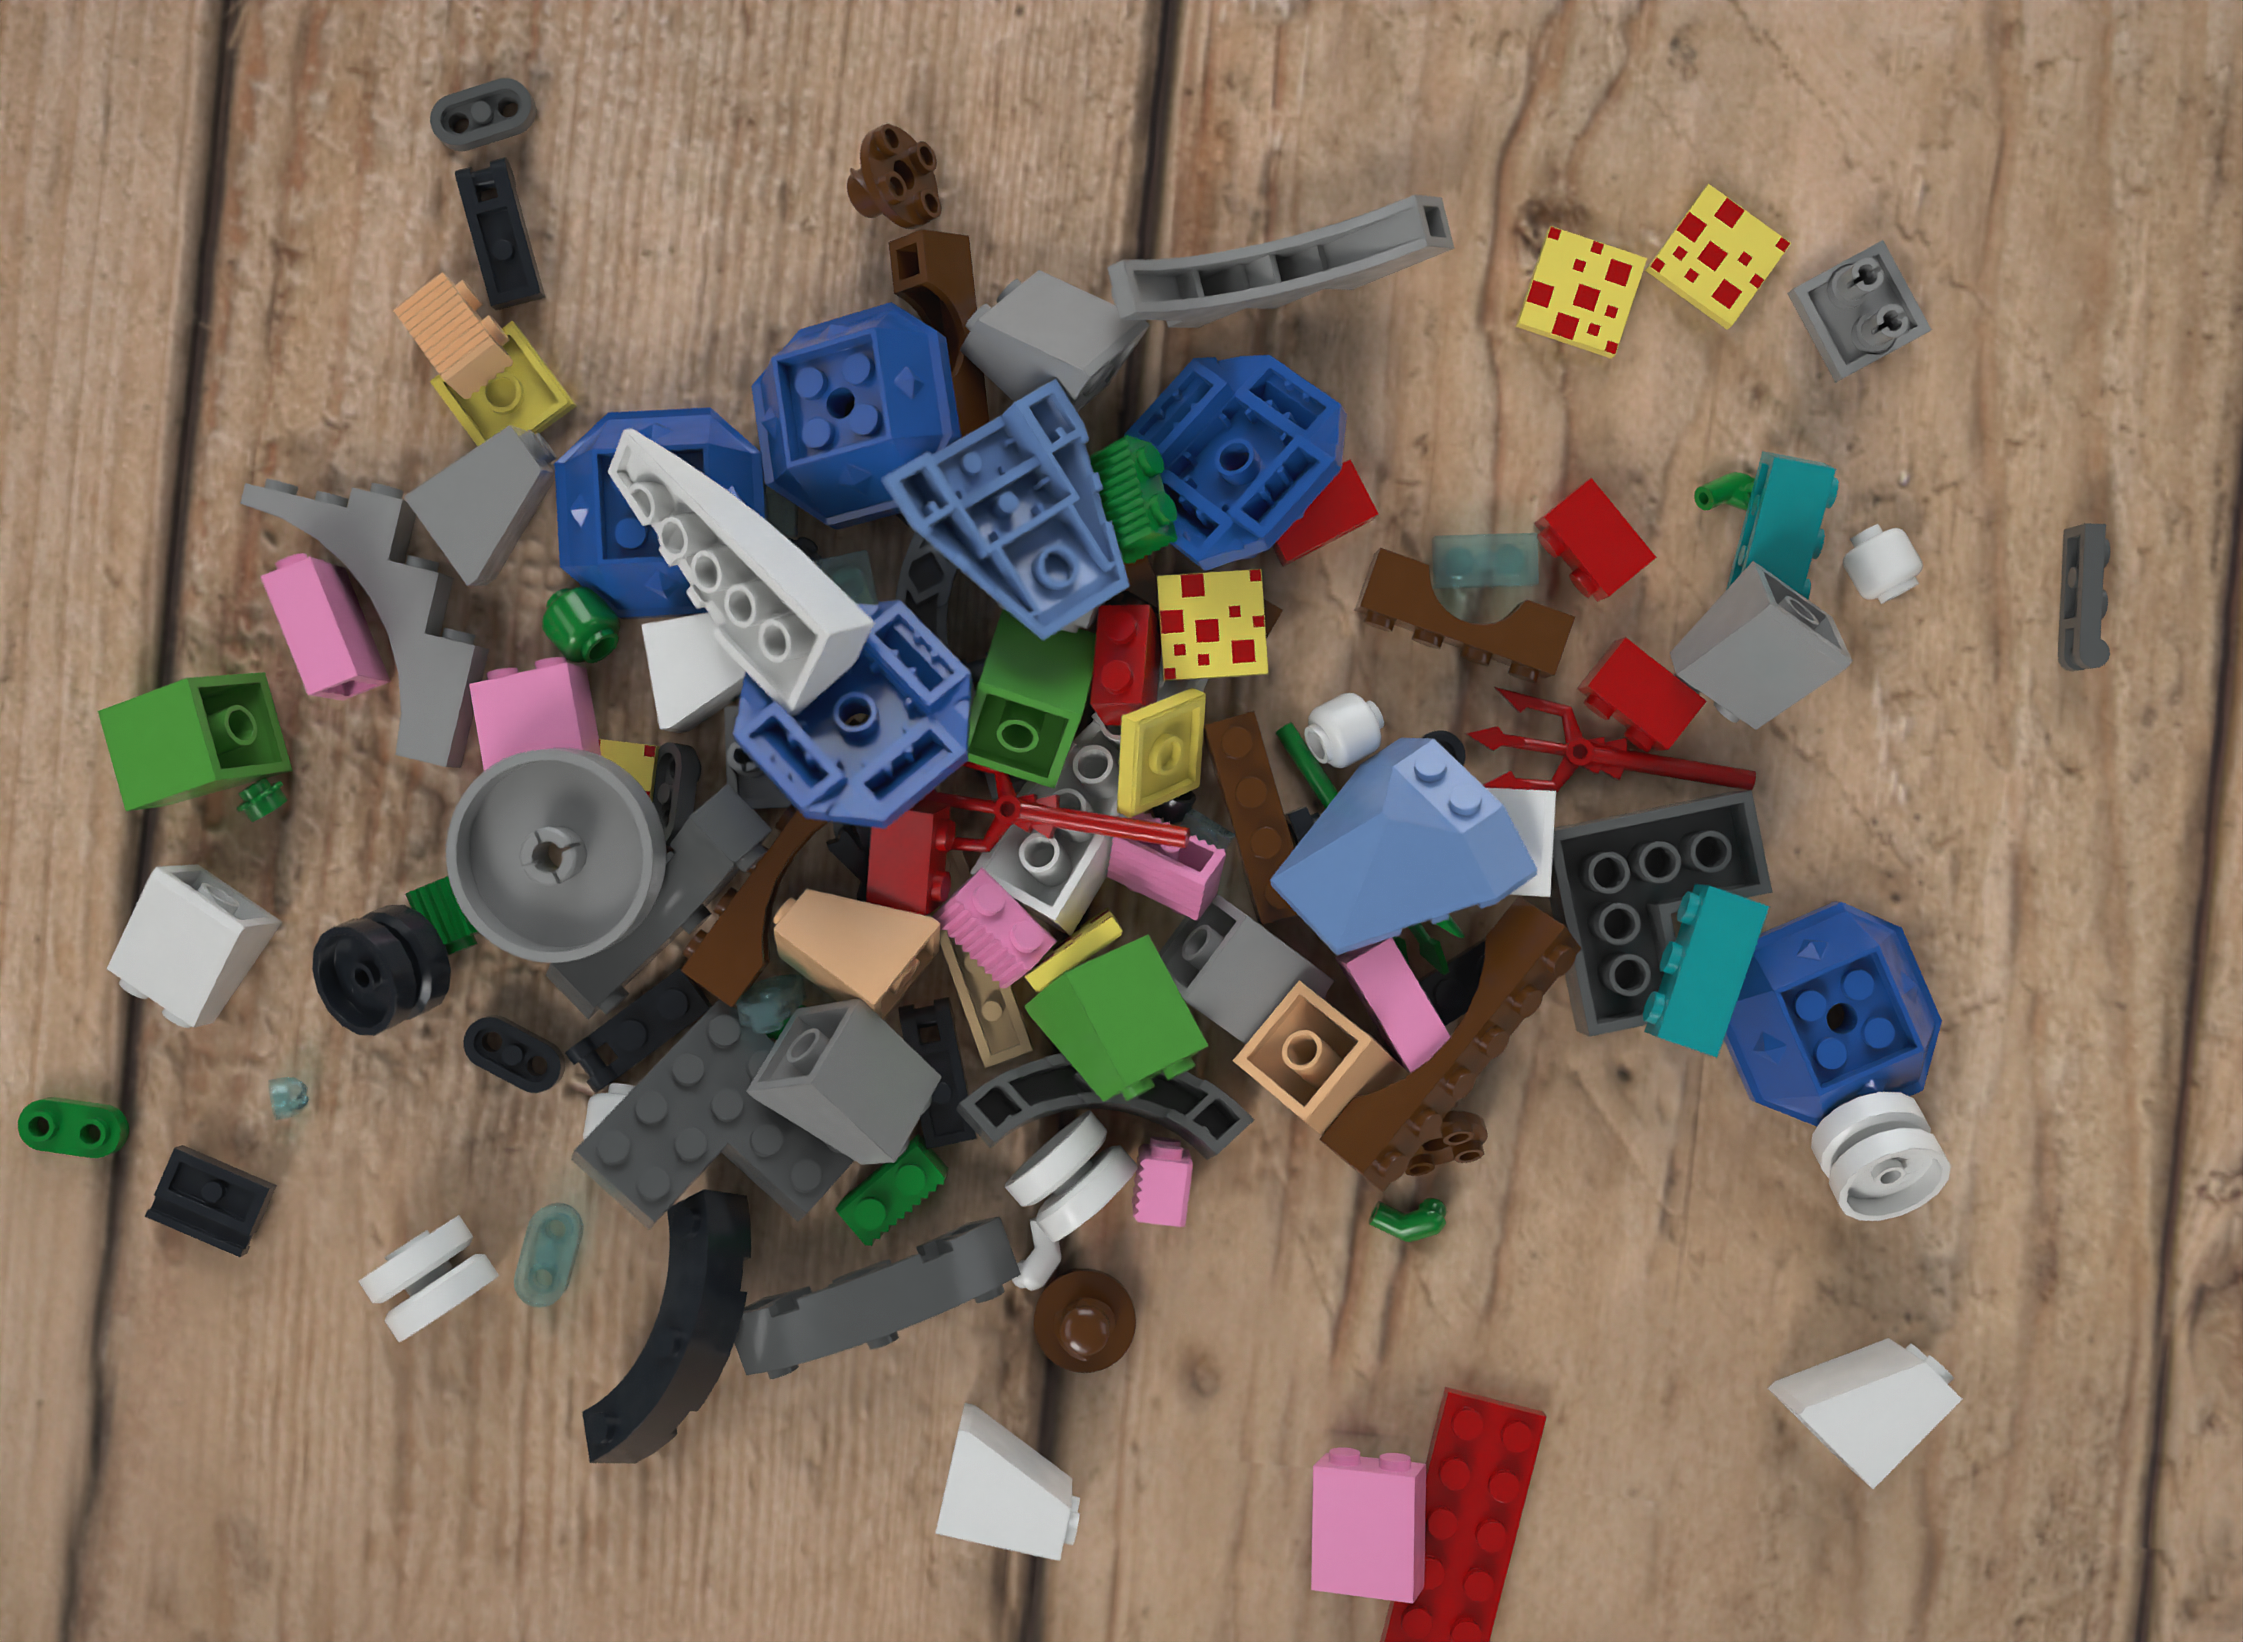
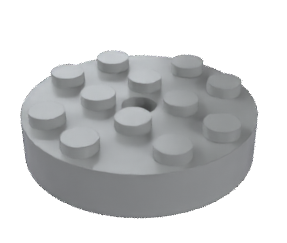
M549 748L527 751L505 758L489 767L471 783L461 797L451 818L446 842V863L455 898L467 919L481 935L500 949L517 957L537 962L559 963L582 959L608 949L629 936L643 922L654 906L662 887L666 867V844L662 824L655 806L643 787L627 771L611 760L586 750ZM552 842L560 849L571 847L562 852L563 857L560 867L553 864L549 856V848Z

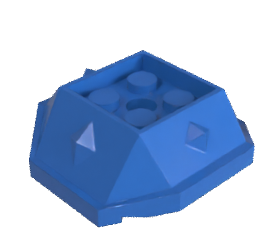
M892 302L800 329L780 352L771 357L768 367L751 386L760 452H762L765 485L836 530L902 513L882 479L923 454L929 452L933 455L961 439L946 337ZM855 400L853 410L846 417L847 407Z
M1271 355L1238 356L1219 361L1216 357L1193 358L1128 429L1124 437L1129 435L1150 442L1160 452L1164 461V471L1160 473L1164 490L1173 500L1177 510V519L1173 523L1178 539L1170 544L1204 571L1236 560L1255 558L1260 552L1269 550L1295 520L1304 517L1306 508L1342 470L1347 414L1340 403Z
M711 407L607 413L554 463L560 567L580 585L592 589L603 598L621 619L679 617L709 613L705 607L696 608L686 593L691 586L678 565L669 567L658 550L661 545L656 531L652 525L643 526L609 475L608 470L623 431L625 429H634L690 464L768 521L767 491L762 466V452Z
M901 600L882 601L878 605L856 604L874 622V625L855 664L797 715L790 717L747 672L744 674L739 713L736 716L733 736L737 744L805 818L887 828L968 760L972 691L971 673ZM866 714L870 716L868 721L861 726L851 727L846 725L847 720L853 715Z
M1834 901L1760 934L1724 1041L1751 1101L1817 1127L1821 1120L1838 1106L1857 1097L1877 1092H1900L1910 1097L1923 1091L1942 1019L1902 927L1846 903ZM1839 1003L1844 1011V1019L1838 1028L1831 1030L1827 1023V1014L1832 1006Z

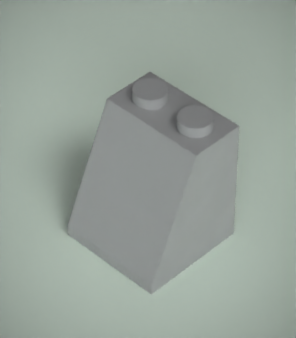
M1038 270L1023 283L1018 279L1013 280L999 295L997 304L991 308L985 303L970 317L965 326L970 333L961 346L960 351L1014 402L1057 379L1078 412L1111 383L1150 325L1145 320L1120 319L1116 305Z
M509 425L405 495L404 498L466 585H488L498 576L554 482L555 469L551 462L557 459V457L539 432L534 434L530 429L527 431Z
M1754 561L1670 652L1676 672L1674 675L1697 694L1702 692L1711 698L1716 709L1728 720L1737 723L1741 719L1755 730L1841 673L1853 662L1833 617Z
M1218 894L1198 921L1185 916L1159 951V955L1184 1001L1245 1044L1248 1043L1299 980L1324 1000L1328 989L1334 982L1332 978Z
M861 998L796 1009L746 1092L757 1101L856 1162L865 1165L895 1162L906 1150L909 1144V1136L919 1117L930 1106L932 1094L941 1076Z

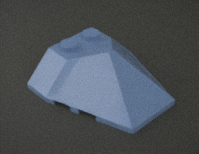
M1057 379L1014 402L1001 416L933 455L929 452L923 454L882 479L910 526L1042 640L1129 587L1112 521L1107 522L1099 491L1102 490L1099 474L1093 473L1086 448L1089 438L1085 424Z
M1401 737L1360 764L1270 879L1271 886L1336 955L1401 935L1402 928L1427 920H1431L1432 924L1449 919V913L1476 904L1479 905L1480 909L1497 904L1537 875L1538 869L1506 808L1435 739Z

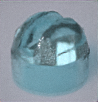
M281 1077L268 1080L270 1102L275 1121L298 1115L307 1107L309 1097L306 1095L308 1088L302 1081L295 1077Z

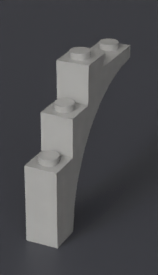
M1412 195L1380 209L1333 225L1258 245L1180 258L1122 260L1107 268L1112 284V298L1117 306L1120 319L1166 320L1168 328H1199L1245 308L1276 309L1323 289L1353 290L1452 250L1454 245L1442 197Z
M266 479L264 488L245 483L240 504L280 517L316 538L347 566L371 598L388 633L399 674L401 718L395 755L444 767L461 768L474 714L469 684L482 681L489 649L473 645L475 635L444 628L442 637H440L454 578L437 572L439 563L408 555L405 565L416 514L408 502L402 500L404 491L372 483L370 492L352 488L349 499L317 491L315 500L296 496L298 487L288 483Z

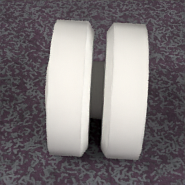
M1877 1092L1857 1097L1838 1106L1823 1118L1812 1134L1811 1148L1821 1169L1829 1178V1185L1839 1206L1847 1216L1855 1219L1881 1221L1902 1216L1923 1206L1936 1196L1949 1180L1951 1168L1949 1161L1935 1136L1931 1134V1128L1915 1099L1903 1093Z
M1090 1110L1077 1117L1054 1135L1005 1184V1188L1022 1207L1034 1205L1052 1193L1040 1207L1036 1217V1224L1052 1242L1067 1236L1100 1211L1138 1169L1137 1164L1121 1145L1109 1147L1090 1160L1105 1142L1107 1129Z
M459 1215L432 1233L426 1230L386 1256L387 1262L358 1281L372 1303H383L403 1289L410 1296L390 1310L384 1320L399 1343L463 1302L499 1276L485 1254H474L454 1268L448 1261L468 1247L473 1239V1235Z

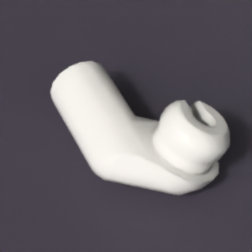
M1036 1217L1030 1219L1034 1250L1026 1260H1021L1017 1263L1021 1275L1012 1279L1015 1286L1027 1288L1030 1291L1043 1287L1061 1261L1059 1240L1052 1242L1036 1224Z

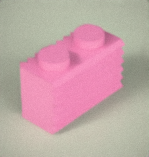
M1141 813L1131 818L1162 823L1160 818H1152L1151 813ZM1196 835L1190 836L1186 849L1113 838L1107 877L1125 885L1133 892L1141 893L1171 908L1177 914L1186 915L1196 921L1200 919L1217 895L1226 856L1224 849H1216L1215 844L1207 845L1206 840L1198 841Z
M982 867L962 884L933 915V918L940 923V930H947L948 937H955V944L962 945L963 952H970V959H977V966H983L985 974H992V981H999L1000 988H1008L1028 973L1056 942Z
M1150 1137V1144H1142L1138 1147V1169L1134 1178L1135 1187L1133 1188L1134 1197L1132 1198L1133 1216L1138 1222L1185 1227L1193 1164L1189 1150L1180 1147V1140L1166 1137Z

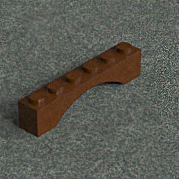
M866 715L861 723L854 718L848 726H861L868 721L870 716ZM793 803L790 804L775 825V828L781 832L769 849L762 845L767 850V853L747 871L750 876L739 891L731 887L714 908L713 912L719 918L708 933L700 929L684 949L682 954L689 959L681 969L684 974L730 1007H734L742 1001L770 962L769 931L772 909L782 879L798 852L817 831L831 821L805 818Z
M1518 896L1486 935L1485 961L1478 989L1466 1015L1449 1040L1426 1063L1405 1078L1377 1092L1353 1098L1319 1140L1383 1193L1391 1182L1398 1180L1404 1174L1409 1160L1420 1146L1439 1131L1442 1119L1456 1102L1470 1093L1475 1085L1476 1078L1491 1059L1498 1057L1505 1050L1509 1037L1522 1021L1536 1012L1544 994L1557 978L1565 975L1571 969L1576 955L1582 948L1566 926Z

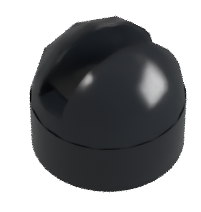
M1189 791L1152 808L1154 815L1160 819L1164 817V823L1169 822L1170 825L1179 824L1191 813L1196 796L1192 791Z

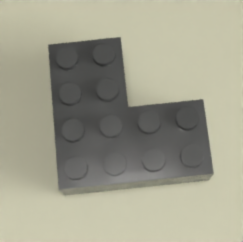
M1752 790L1732 791L1554 828L1551 893L1549 897L1552 914L1555 920L1566 926L1582 948L1576 955L1573 966L1565 974L1576 1031L1591 1037L1647 1025V1022L1643 1021L1645 1004L1653 991L1658 992L1665 972L1660 971L1663 952L1670 941H1676L1671 913L1678 912L1682 898L1686 892H1693L1695 884L1709 885L1744 898L1773 893Z
M720 999L574 1150L571 1158L576 1165L648 1230L655 1225L720 1153L724 1154L796 1221L801 1220L855 1161L757 1101L746 1092L775 1043L735 1007H730Z

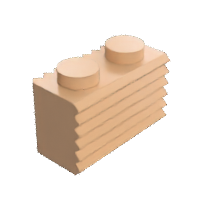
M441 272L393 309V311L443 380L461 397L468 399L471 398L472 393L479 392L481 386H486L489 380L495 379L498 373H503L505 367L512 366L513 360L503 348V345L509 341V338L490 315L482 320L476 310L483 306V303L464 280L455 285Z

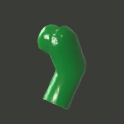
M1740 472L1728 473L1696 488L1694 492L1695 502L1704 511L1711 510L1722 504L1747 511L1755 478Z
M1426 1198L1420 1204L1418 1210L1405 1214L1379 1201L1370 1215L1368 1224L1402 1241L1414 1242L1441 1232L1446 1225L1445 1216L1447 1208L1439 1199Z

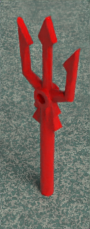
M1498 687L1494 688L1518 713L1529 708L1560 716L1566 743L1504 734L1498 726L1465 733V735L1491 751L1504 746L1563 757L1551 780L1515 778L1512 771H1508L1482 784L1485 788L1556 791L1558 793L1579 766L1595 775L1601 771L1616 781H1619L1623 771L1627 770L1743 790H1753L1756 782V771L1627 750V738L1605 742V737L1584 739L1572 706Z
M966 761L961 766L995 774L998 793L997 801L937 792L935 788L922 798L923 800L948 803L953 808L995 814V818L983 839L955 837L951 850L990 853L1011 825H1016L1028 833H1031L1034 829L1049 839H1053L1056 828L1185 849L1190 839V828L1061 808L1060 796L1057 794L1039 799L1037 794L1017 797L1009 774Z

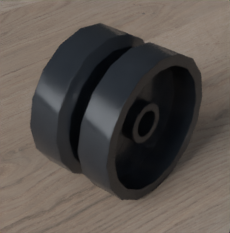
M387 905L366 914L360 919H352L336 925L321 934L313 950L312 972L319 996L328 1012L341 1026L357 1035L375 1036L405 1020L415 1018L440 1005L450 988L451 967L447 949L436 928L420 912L406 905Z

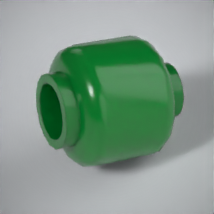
M583 586L573 589L563 588L549 598L546 604L547 610L543 615L542 629L567 660L576 663L587 662L592 664L603 660L616 648L619 642L620 620L605 600L592 589Z

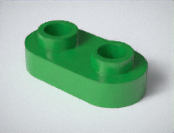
M48 1097L34 1101L22 1110L18 1119V1132L23 1142L35 1150L86 1158H102L119 1151L125 1145L129 1136V1124L125 1115L114 1106ZM40 1117H44L49 1123L47 1134L41 1132L38 1127ZM92 1124L100 1129L101 1136L98 1141L93 1140L89 1135V1128Z

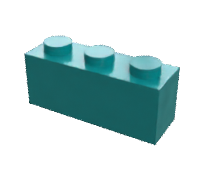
M1762 451L1726 590L1754 561L1807 600L1809 599L1811 581L1807 579L1811 560L1817 559L1823 548L1825 532L1820 527L1826 508L1830 509L1833 506L1838 493L1839 482L1838 478L1834 477L1836 468L1822 462Z
M1695 884L1693 892H1686L1677 913V921L1682 923L1676 941H1670L1667 944L1661 958L1660 971L1665 973L1658 992L1653 991L1649 995L1644 1007L1643 1021L1647 1022L1645 1033L1716 1058L1718 1057L1770 906L1709 885Z

